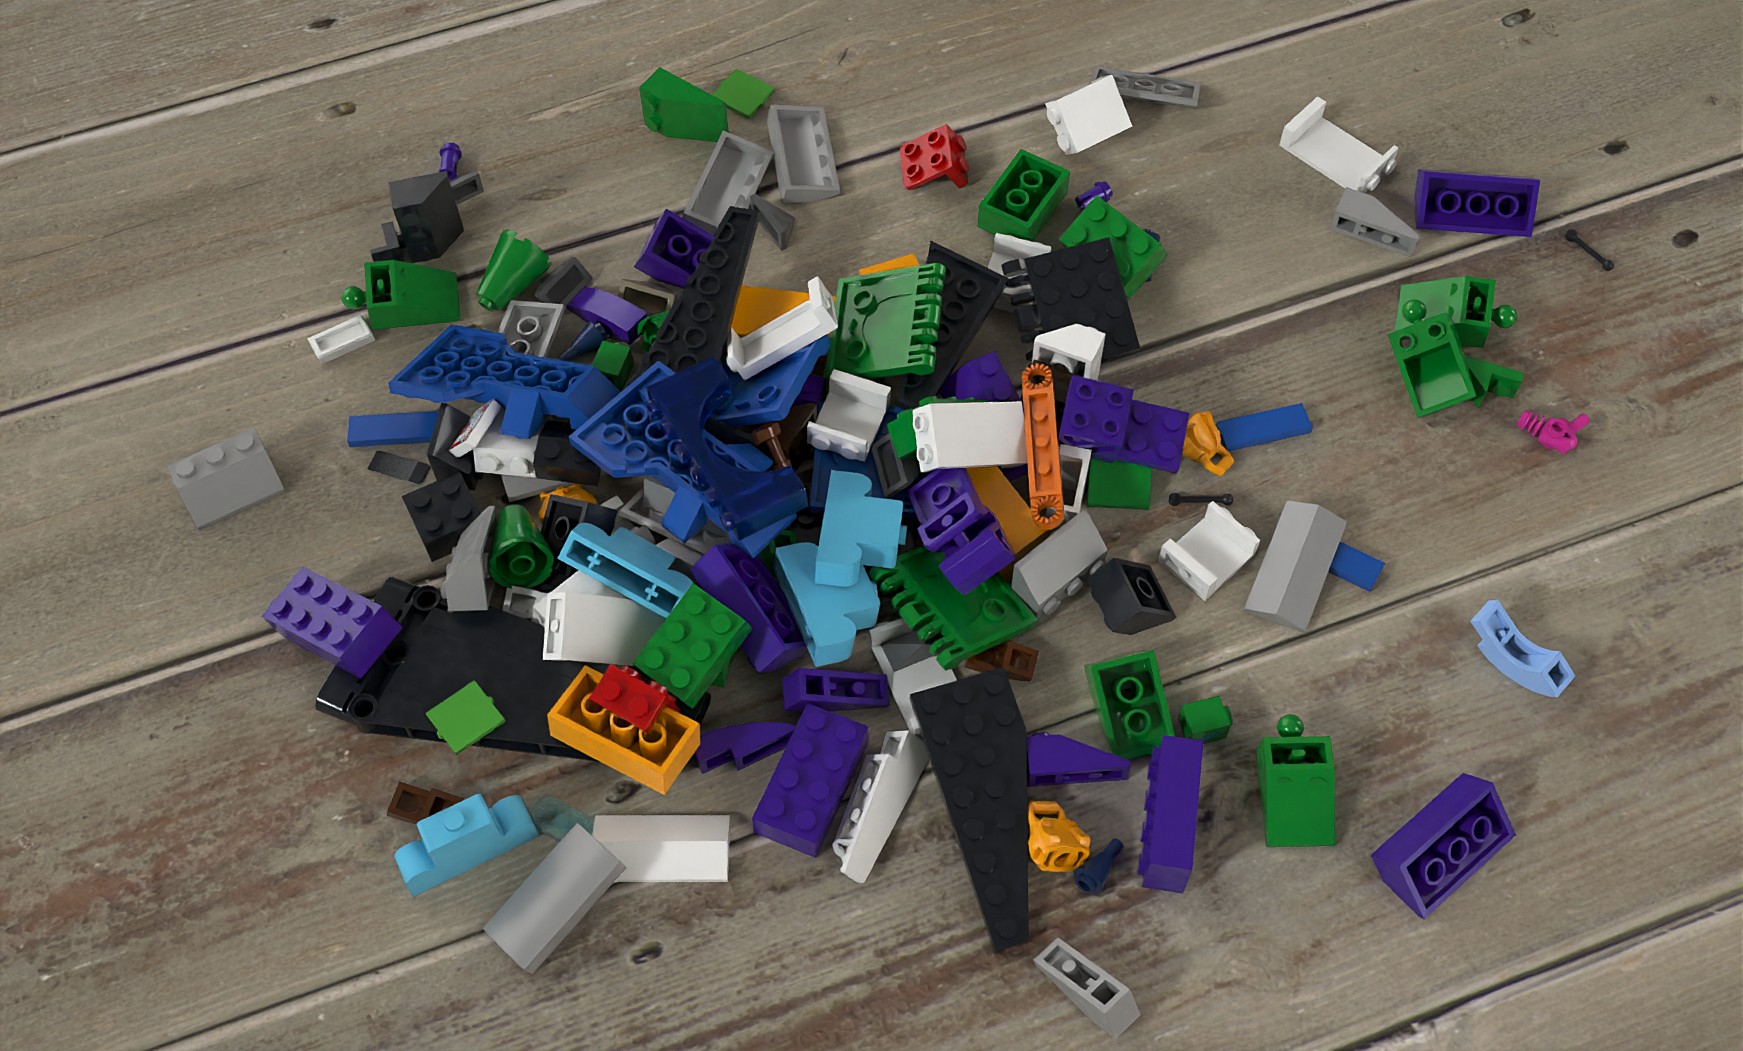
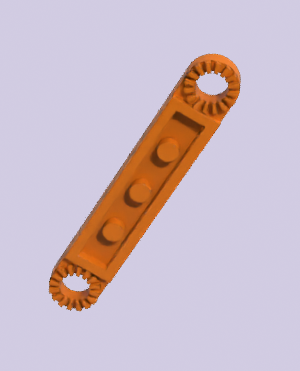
M1036 363L1034 366L1032 364L1029 368H1025L1026 371L1022 373L1031 514L1034 523L1039 528L1053 529L1062 523L1065 515L1054 379L1048 366ZM1037 375L1046 377L1045 381H1042V384L1039 383V385H1034L1030 382ZM1052 507L1056 509L1055 515L1049 517L1050 519L1041 518L1039 515L1044 508Z

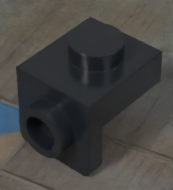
M393 221L381 224L387 245L370 250L373 261L397 260L405 262L402 249L406 248L401 231L396 232Z

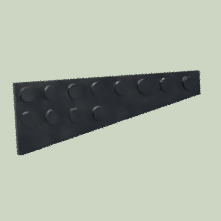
M733 206L728 208L714 233L715 237L706 252L702 253L699 265L693 275L689 276L686 281L687 286L680 298L675 300L656 333L657 338L649 352H645L641 359L642 364L634 378H630L627 384L628 387L657 361H660L702 392L704 399V424L708 416L760 215L758 210Z

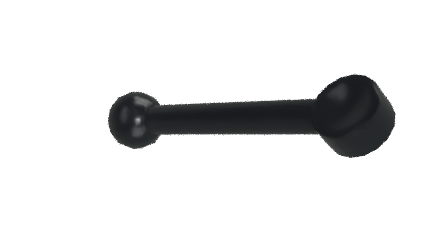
M1573 229L1567 231L1565 239L1577 243L1599 261L1604 270L1610 271L1614 268L1613 261L1604 259L1578 237L1577 231Z
M1172 493L1168 499L1171 506H1178L1180 503H1211L1212 501L1228 506L1234 501L1233 496L1228 493L1223 496L1181 497L1178 493Z

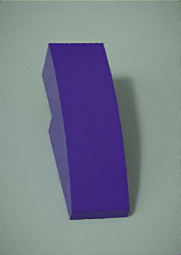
M585 287L566 305L569 311L587 323L589 321L593 324L599 322L609 338L614 334L628 345H631L639 337L637 332L638 324L648 317L645 311L632 303L606 291Z
M755 722L731 725L708 731L700 735L701 744L692 756L702 774L730 761H733L739 771L785 749L795 727L793 724Z

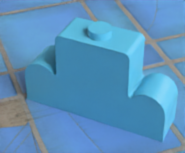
M831 470L816 558V584L841 587L854 585L860 578L861 565L894 568L897 561L898 545H905L907 526L901 525L903 502L871 497L872 482L863 474Z
M579 523L571 530L557 558L664 618L668 617L693 584L692 580L684 574L670 570L676 559L675 556L623 527H620L612 536H608L603 530L592 524Z
M804 542L777 547L773 569L815 667L848 659L853 650L856 630L876 625L880 601L875 582L870 581L864 566L861 565L860 578L854 585L841 587L816 584L817 545Z
M476 794L419 821L416 825L423 840L404 845L396 851L394 858L408 890L414 897L539 837V834L521 796H508L495 803L492 808H488L482 794Z

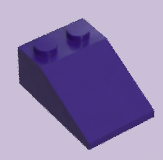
M665 209L656 221L634 268L659 282L685 289L687 286L686 281L695 272L700 263L699 259L702 253L707 251L715 236L672 211Z

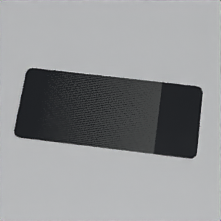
M376 451L367 469L421 484L430 466L415 460Z

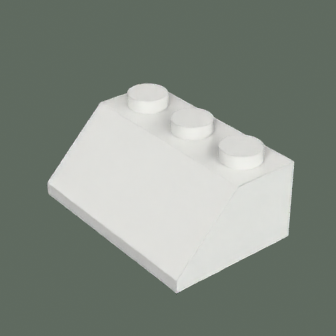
M1074 324L1039 335L1034 340L1032 363L1035 359L1084 378L1098 381L1105 333L1099 332L1092 327Z

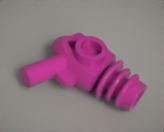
M1524 410L1516 426L1521 428V431L1528 428L1527 434L1531 430L1534 431L1532 438L1539 433L1537 441L1545 448L1556 449L1561 454H1566L1568 450L1578 446V439L1575 434L1589 424L1590 420L1587 415L1580 414L1572 422L1565 418H1550L1544 423L1545 415H1543L1541 420H1538L1539 414L1534 418L1532 417L1533 411Z

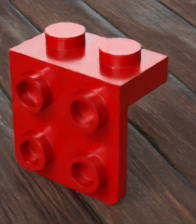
M945 124L903 144L900 148L904 187L912 190L944 174L958 188L968 185L967 172L969 171V165L965 159L964 151L967 149L963 137L957 135Z
M610 664L589 697L592 702L646 733H649L665 706L680 713L681 710L674 704L677 699L669 694V690L652 680L649 684L640 677L641 674L626 665L619 669Z

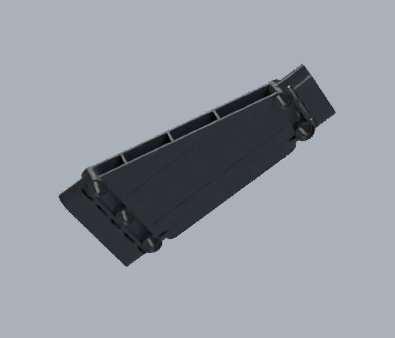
M392 576L385 581L373 602L381 605L403 628L361 679L335 665L316 699L315 707L317 711L356 725L363 733L447 743L444 738L440 739L438 737V730L425 713L475 680L486 696L493 698V705L506 722L471 746L600 762L550 735L547 714L585 665L604 674L610 664L569 660H543L545 628L542 625L491 606L488 607V610L449 611L447 599H443L438 589L434 586L426 585L420 587ZM429 603H434L433 606L424 608ZM398 656H404L401 660L393 662ZM614 665L619 669L623 667V665ZM628 666L641 674L640 677L649 684L651 680L654 681L636 666ZM705 692L693 709L674 696L677 699L674 704L681 710L680 714L701 725L710 705L711 694ZM373 710L370 715L361 717L364 712Z

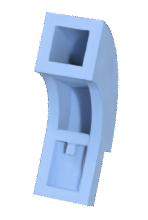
M1489 600L1470 621L1482 638V641L1477 645L1481 652L1499 671L1519 685L1545 696L1558 697L1575 678L1576 675L1562 653L1539 647L1523 636L1499 600Z

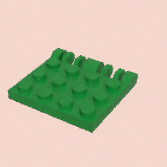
M931 263L839 278L835 300L838 328L831 331L825 380L829 383L833 369L863 379L907 373L918 375L933 373L936 347L929 343L937 341L938 337L937 330L939 329L941 308L939 306H941L942 296H939L937 293L943 291L945 266L940 263Z
M924 545L897 556L894 568L874 566L868 573L871 580L880 587V591L885 595L895 592L903 585L906 590L895 595L891 600V604L895 609H900V616L912 631L919 630L917 637L921 642L934 638L939 632L942 633L944 637L936 640L929 648V652L933 657L937 656L936 661L945 671L958 666L967 658L1034 629L1039 621L999 572L992 575L968 594L963 595L953 587L938 565L946 557L945 553L940 549L937 552H932Z

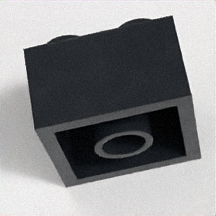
M460 471L402 496L431 562L452 554V548L457 547L460 535L481 514Z

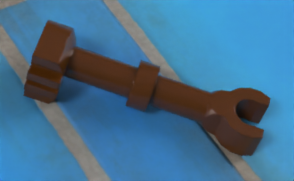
M772 422L752 430L751 435L756 445L766 442L774 464H772L775 473L779 472L788 495L786 500L796 512L793 506L794 501L802 498L805 506L809 507L810 498L800 491L790 469L792 466L790 458L785 457L777 438L781 429L778 422Z

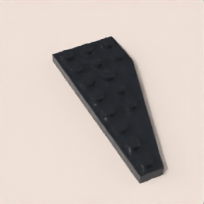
M1002 667L915 692L909 696L994 954L1029 942L1026 727L1005 668Z

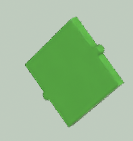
M735 69L725 81H721L720 87L712 95L726 102L727 109L750 119L760 107L765 106L766 100L775 92V88Z
M475 680L425 713L438 730V737L440 739L444 738L456 756L506 722L493 705V698L487 697Z

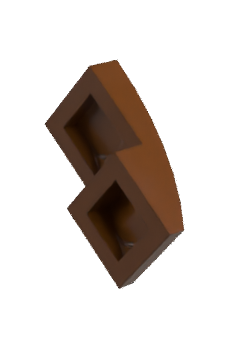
M1009 640L1006 645L998 644L967 658L964 667L981 673L1004 667L1008 679L1030 682L1039 651Z
M399 781L387 810V816L417 824L419 821L463 801L464 798L431 788V791H427Z

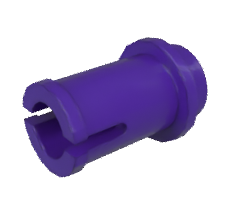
M445 143L440 148V156L442 158L439 172L447 171L449 180L457 177L458 160L462 157V152L457 144Z
M1106 181L1096 182L1092 189L1075 198L1078 208L1082 205L1084 206L1080 209L1081 212L1096 195L1105 202L1110 200L1113 192Z

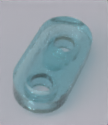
M544 797L538 800L531 810V818L535 827L558 842L567 835L576 823L580 824L591 835L593 833L594 826L587 815L557 798ZM548 814L556 815L552 821L544 820Z

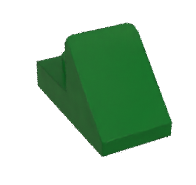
M1465 356L1477 397L1472 398V401L1478 408H1480L1487 391L1498 396L1514 399L1522 383L1523 372Z

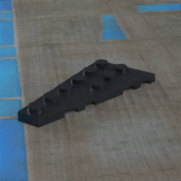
M930 241L926 264L940 263L946 268L943 291L937 293L939 296H942L941 306H939L941 308L939 329L937 330L938 337L937 341L929 343L936 347L935 368L931 374H902L896 406L903 410L914 409L920 406L919 402L924 398L938 396L1008 285L1009 278L933 241Z

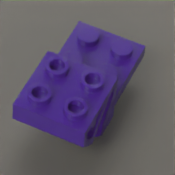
M1072 375L1058 435L1060 441L1069 446L1092 450L1091 459L1112 464L1115 460H1120L1176 474L1178 472L1189 419L1188 412L1133 400L1134 389Z
M966 468L936 469L907 491L921 524L917 529L925 547L932 552H937L940 549L945 553L946 557L938 566L953 587L963 595L968 594L1016 559L996 514L981 502Z

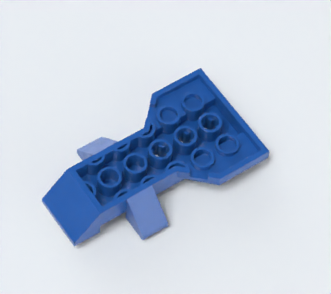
M452 324L388 382L390 393L403 395L407 398L430 400L434 403H446L462 398L474 400L478 403H487L494 399L499 405L506 408L501 426V434L514 436L518 439H530L544 424L542 413L555 415L559 418H570L571 429L577 430L621 393L595 366L516 353L512 347L508 346L503 333Z
M657 361L569 436L572 446L612 477L652 475L672 490L675 495L661 525L684 544L707 524V517L729 534L730 542L751 558H754L797 518L796 512L772 479L763 473L773 464V460L751 444L725 445L704 430V399L702 392L660 361Z

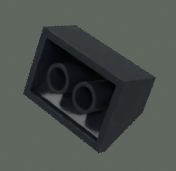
M447 171L388 182L392 208L411 263L426 262L440 258L464 231Z
M550 494L541 533L553 552L554 562L551 575L541 584L534 586V588L551 592L578 571L576 568L557 559L571 530L579 523H589L603 530L608 536H611L615 527L618 510Z

